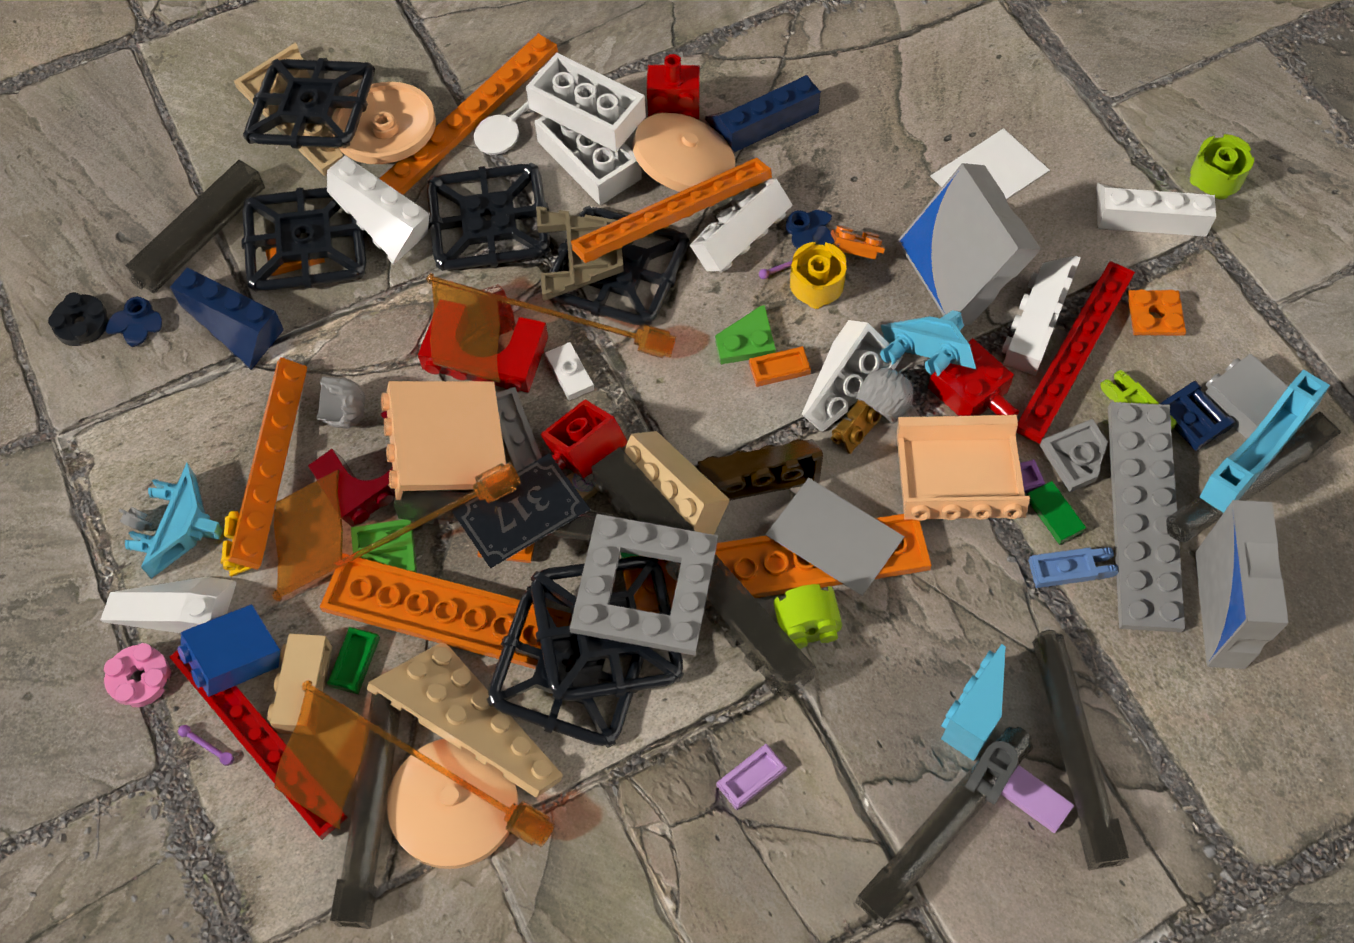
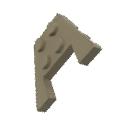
M536 207L539 233L567 231L569 271L541 273L543 300L554 298L624 271L622 248L585 263L572 250L571 241L617 220L586 214L584 217L570 215L569 211L559 210L556 213L547 211L546 207Z

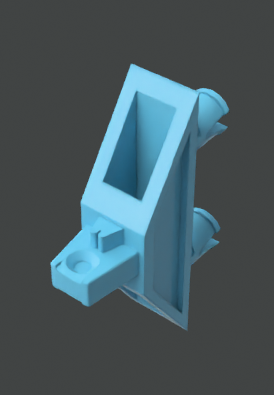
M952 310L941 318L929 316L881 325L884 339L889 343L880 352L881 358L886 363L891 361L892 365L895 364L907 352L930 358L925 362V368L931 375L936 371L937 376H939L950 363L976 369L971 347L960 332L964 327L961 312Z
M186 463L177 484L159 481L158 479L152 480L156 488L148 489L149 497L170 501L155 536L130 531L129 535L133 540H125V548L127 550L147 553L141 568L151 579L196 546L197 541H201L202 537L220 539L223 532L219 522L210 520V515L205 514L197 477L188 463Z

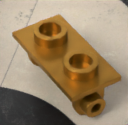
M858 400L847 414L848 418L852 419V421L843 418L838 426L832 430L831 440L837 445L841 442L844 443L848 454L854 451L883 416L861 400Z

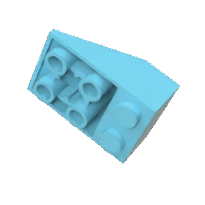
M1002 644L996 653L991 650L987 653L976 675H972L964 687L959 700H955L941 725L945 729L941 740L973 761L1002 717L1006 646Z

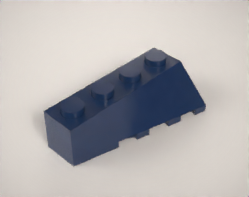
M805 75L732 110L705 116V120L710 127L724 137L733 153L819 113L821 91Z
M188 267L170 286L180 306L197 322L206 327L218 341L220 340L250 370L255 367L284 330L276 311Z

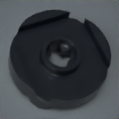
M76 292L67 294L48 318V323L56 337L62 343L69 346H82L80 342L89 340L91 343L104 334L109 322L107 311L98 298L86 294L80 295ZM78 317H84L85 320L83 322L78 321L74 324Z

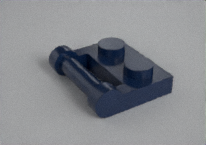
M1196 380L1160 403L1161 405H1170V415L1177 421L1174 429L1195 451L1222 433H1226L1236 424V421L1231 416H1226L1201 391L1202 386ZM1190 398H1193L1217 424H1214Z

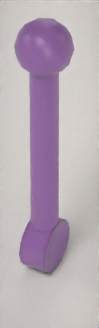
M792 261L768 270L761 269L759 277L767 279L770 274L791 267Z
M181 725L179 727L178 734L181 737L190 738L220 758L219 760L223 765L229 766L233 763L234 757L231 753H223L191 732L188 725Z

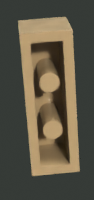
M289 633L287 644H283L280 655L281 662H283L281 672L277 673L274 681L275 701L270 704L268 709V721L277 733L315 736L333 648L326 636Z

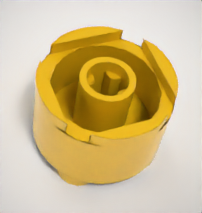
M809 242L802 245L794 253L791 263L790 288L797 299L808 304L811 308L819 309L823 305L834 302L841 296L844 290L847 271L846 257L833 244L825 242V245H815L816 242Z

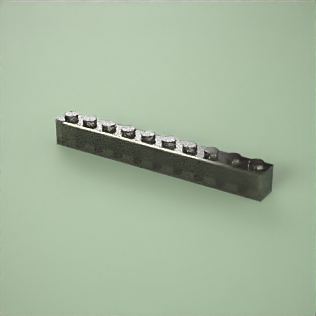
M621 447L591 467L593 474L591 482L599 494L605 493L610 499L611 507L619 516L623 514L628 520L694 531ZM715 554L704 613L713 625L719 624L725 631L724 636L733 648L739 647L745 654L744 659L747 665L754 672L759 670L766 678L764 682L768 689L774 695L779 694L786 701L814 678L816 667ZM663 560L667 564L665 568L674 580H678L681 563Z

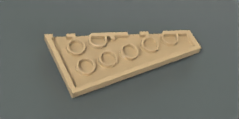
M296 42L234 81L236 88L253 105L254 95L259 92L269 66L272 65L271 61L275 59L303 60ZM288 70L296 78H310L307 70ZM276 75L270 93L285 92L288 83L281 75ZM268 105L263 109L262 114L265 117L278 111L279 105ZM283 122L276 126V128L283 135H291L295 123ZM307 123L303 136L333 137V134L325 124ZM302 146L298 149L323 176L327 175V170L343 157L339 148Z
M441 642L368 682V691L375 695L380 693L391 700L390 705L400 711L405 709L418 718V723L459 749L463 746L476 755L475 759L484 765L487 762L503 772V777L537 798L561 781L563 774L511 716L496 710L494 706H489L486 700L489 697L486 687L446 643Z

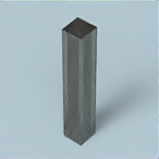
M240 159L234 163L126 264L127 269L132 275L130 277L132 283L139 289L146 288L153 294L157 292L243 209L244 201L249 196H257L265 189L259 172Z

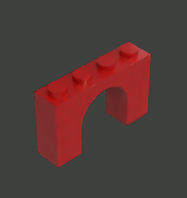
M439 300L418 352L422 370L434 375L439 373L449 375L457 380L467 379L494 382L495 386L506 389L515 387L517 392L529 393L548 340L546 322L519 317L511 340L503 351L487 358L472 357L460 349L470 322L466 305Z

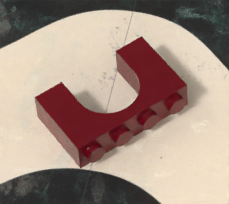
M387 411L381 413L383 419L387 418ZM330 449L308 465L341 519L351 527L365 522L372 513L381 507L389 505L396 497L395 489H390L389 486L390 470L373 480L357 479L345 460L333 449Z

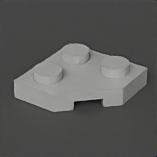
M1090 419L1043 439L1040 447L1068 491L1072 492L1096 481L1108 441L1094 420Z

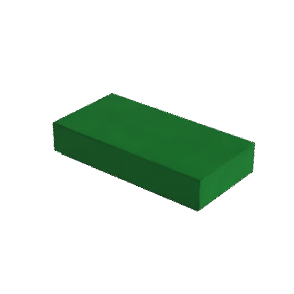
M1053 481L1027 493L1026 496L1030 497L1029 504L1059 545L1082 534L1086 530V526Z
M349 627L327 682L329 687L359 695L380 640L378 634Z

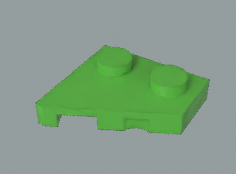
M765 305L756 308L715 335V343L721 365L776 353Z
M410 518L351 527L353 556L417 573L413 524Z

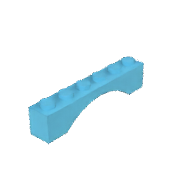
M1303 369L1250 437L1213 472L1200 498L1223 513L1232 500H1239L1318 407L1330 385Z

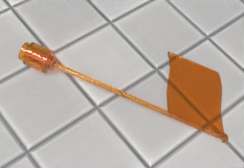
M433 273L429 274L426 278L427 282L432 284L434 303L430 338L433 364L499 383L497 351L500 323L497 300L635 339L634 345L639 346L638 352L662 359L664 356L671 358L677 337L671 335L670 331L645 325L643 330L638 328L637 333H632L434 277Z
M510 462L505 465L501 463L475 477L476 483L473 484V492L343 559V526L338 499L340 471L336 470L276 502L274 510L278 579L277 590L272 594L273 599L282 601V597L477 496L481 501L485 499L489 504L515 491L516 486L521 484L516 469Z
M307 680L303 682L302 690L305 692L298 722L280 759L274 788L340 830L344 804L362 764L371 729L506 813L504 821L507 822L505 829L531 846L536 844L539 847H543L554 830L555 824L549 821L550 817L525 801H522L519 805L513 803L510 808L312 686V681Z

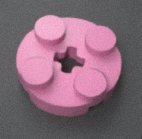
M146 643L133 645L121 650L104 665V684L107 692L118 703L130 705L131 707H144L156 701L165 691L163 687L167 679L170 680L171 675L167 659L158 650ZM135 671H145L141 674L142 680L136 682L134 679L130 680Z

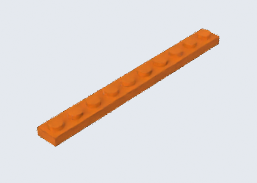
M538 33L435 127L432 137L423 148L408 158L398 161L379 179L404 195L469 135L481 121L486 119L558 52L557 44Z

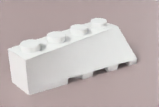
M346 155L327 170V192L347 214H351L357 220L356 224L362 231H367L373 238V243L379 249L382 248L386 252L389 261L393 265L428 234L430 213Z
M777 179L766 180L758 186L744 190L745 193L741 196L739 194L730 201L733 206L722 210L716 216L718 222L709 224L690 244V247L707 272H723L729 269L733 264L732 261L737 256L743 255L751 248L750 244L753 241L765 236L769 231L768 228L773 223L781 221L786 216L785 212L793 205Z
M1097 183L1096 186L1098 229L1207 237L1216 219L1215 195L1123 189Z
M1071 256L1042 263L1039 273L1033 272L1027 287L1032 289L1030 294H1024L1019 309L1024 310L1022 316L1016 314L1010 329L1015 332L1013 338L1007 336L1002 352L1006 353L1003 365L1036 376L1081 257Z

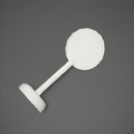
M528 101L510 117L494 115L481 121L474 132V141L478 149L489 155H498L510 150L516 144L519 137V129L515 121L529 109Z

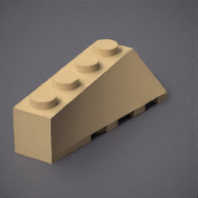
M657 431L631 434L621 458L688 523L692 531L714 535L730 499Z

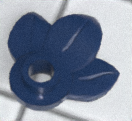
M801 210L792 212L786 219V229L792 234V244L798 249L809 242H816L815 245H825V242L834 244L835 241L831 231L826 227L831 221L832 215L822 210H813L808 213Z
M138 296L132 297L126 301L124 310L118 311L111 316L106 327V333H123L127 344L130 347H136L146 340L148 332H159L161 330L162 318L158 312L153 310L151 303L147 299Z

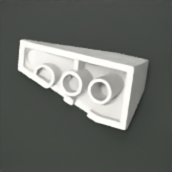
M848 320L830 348L802 415L819 431L823 432L846 414L848 408L858 401L859 388L870 372L881 368H892L894 370L903 356L893 365L891 361L889 363L884 362L880 352L889 343L869 323Z
M201 577L110 592L101 621L104 623L181 633L184 630L227 614L236 581Z

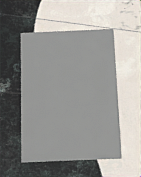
M810 478L806 480L765 534L861 596L864 595L905 537Z

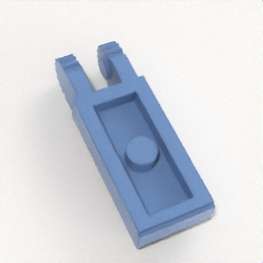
M1109 547L1099 549L1083 548L1032 555L1028 560L1036 588L1112 578L1118 574L1117 565L1095 566V562L1113 558V549Z

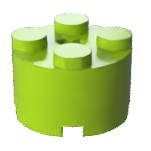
M1228 134L1215 138L1216 135L1207 138L1202 143L1190 171V183L1209 195H1215V198L1219 200H1224L1241 189L1254 164V156L1252 158L1249 144L1237 136Z
M820 584L804 585L786 591V598L780 602L779 597L774 600L773 604L782 641L789 643L790 649H802L808 643L816 641L830 643L838 639L837 632L841 630L843 625L832 587L827 586V591L821 590Z

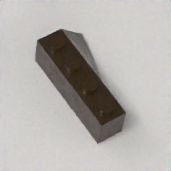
M796 439L788 444L779 446L766 445L754 451L747 452L741 450L723 457L710 456L703 461H698V470L731 501L801 487L808 478L819 483L823 452L813 439Z

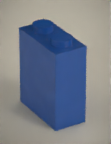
M252 604L181 632V645L177 647L179 656L184 664H190L192 678L198 688L203 687L208 697L279 668L280 649Z

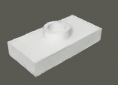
M570 342L545 352V357L569 401L594 390V384Z

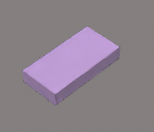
M765 744L716 782V786L732 806L738 810L786 772L787 767L772 749Z
M1020 765L1013 772L1001 793L1002 796L1053 833L1058 830L1074 807L1071 802Z

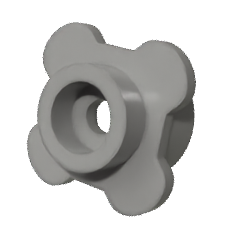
M130 507L129 511L119 509V512L123 513L120 522L142 532L146 524L153 525V523L145 520L148 514L136 508Z

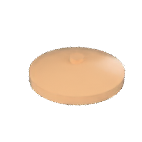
M379 82L372 84L366 100L368 103L365 112H362L350 146L338 148L349 158L366 164H388L408 158L423 148L434 133L436 116L431 100L423 91L406 83ZM358 90L352 92L348 96L356 97ZM336 108L332 120L345 132L352 109Z
M660 113L649 116L639 124L633 138V153L642 169L660 184L678 192L735 167L734 153L724 137L706 123L690 116L677 113Z
M439 739L424 745L403 762L390 785L387 798V814L395 838L409 855L431 867L458 869L484 860L503 844L516 820L518 789L516 784L503 777L502 771L488 762L484 765L475 759L476 755L463 746L459 749L445 739Z

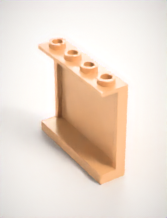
M389 381L386 393L381 394L382 411H387V418L384 419V435L389 436L390 444H387L386 457L387 462H392L393 470L389 472L390 489H395L396 500H401L403 491L488 489L508 477L494 382Z
M1017 415L898 417L897 446L904 520L1026 518L1030 497L1025 496L1016 442Z

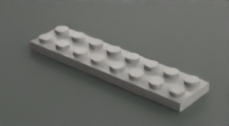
M1110 402L1108 406L1115 559L1118 566L1116 578L1119 629L1182 632L1185 629L1170 405Z

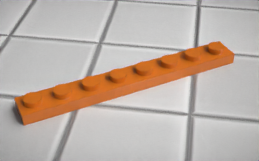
M756 157L571 241L572 250L585 263L596 260L600 256L620 249L635 240L642 239L648 234L666 228L672 223L690 217L696 212L714 206L720 201L736 196L744 190L760 185L762 182L772 178L771 168Z
M280 357L276 365L228 559L229 562L256 570L262 564L308 368L305 365Z

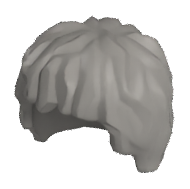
M881 368L867 375L859 388L857 400L865 402L875 411L885 416L891 424H895L898 421V417H902L913 401V387L911 382L900 372L892 368Z
M323 376L320 381L321 391L316 418L336 428L349 429L357 425L363 417L366 398L362 388L358 383L345 377Z

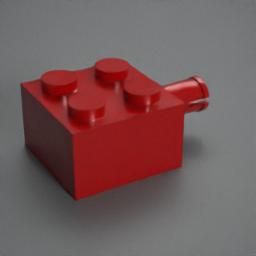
M676 54L667 55L664 59L665 65H648V117L660 113H677L700 120V65H681V58Z
M973 338L968 343L971 347L976 369L950 363L939 376H937L936 371L930 376L927 388L958 416H980L988 408L996 415H1018L1019 410L1003 397L1009 391L1014 374Z
M586 399L541 433L542 438L553 454V459L561 470L564 468L570 469L583 479L594 473L610 457L617 455L620 449L628 443L615 417Z

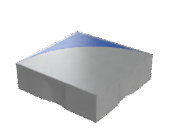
M962 163L897 240L942 315L944 316L952 310L961 312L964 325H971L995 300L1003 286L1015 278L1041 250L1023 221L1011 210L1004 193L986 166Z
M1232 500L1195 552L1207 667L1245 669L1260 654L1264 645L1273 640L1289 622L1283 578L1279 565L1273 503Z

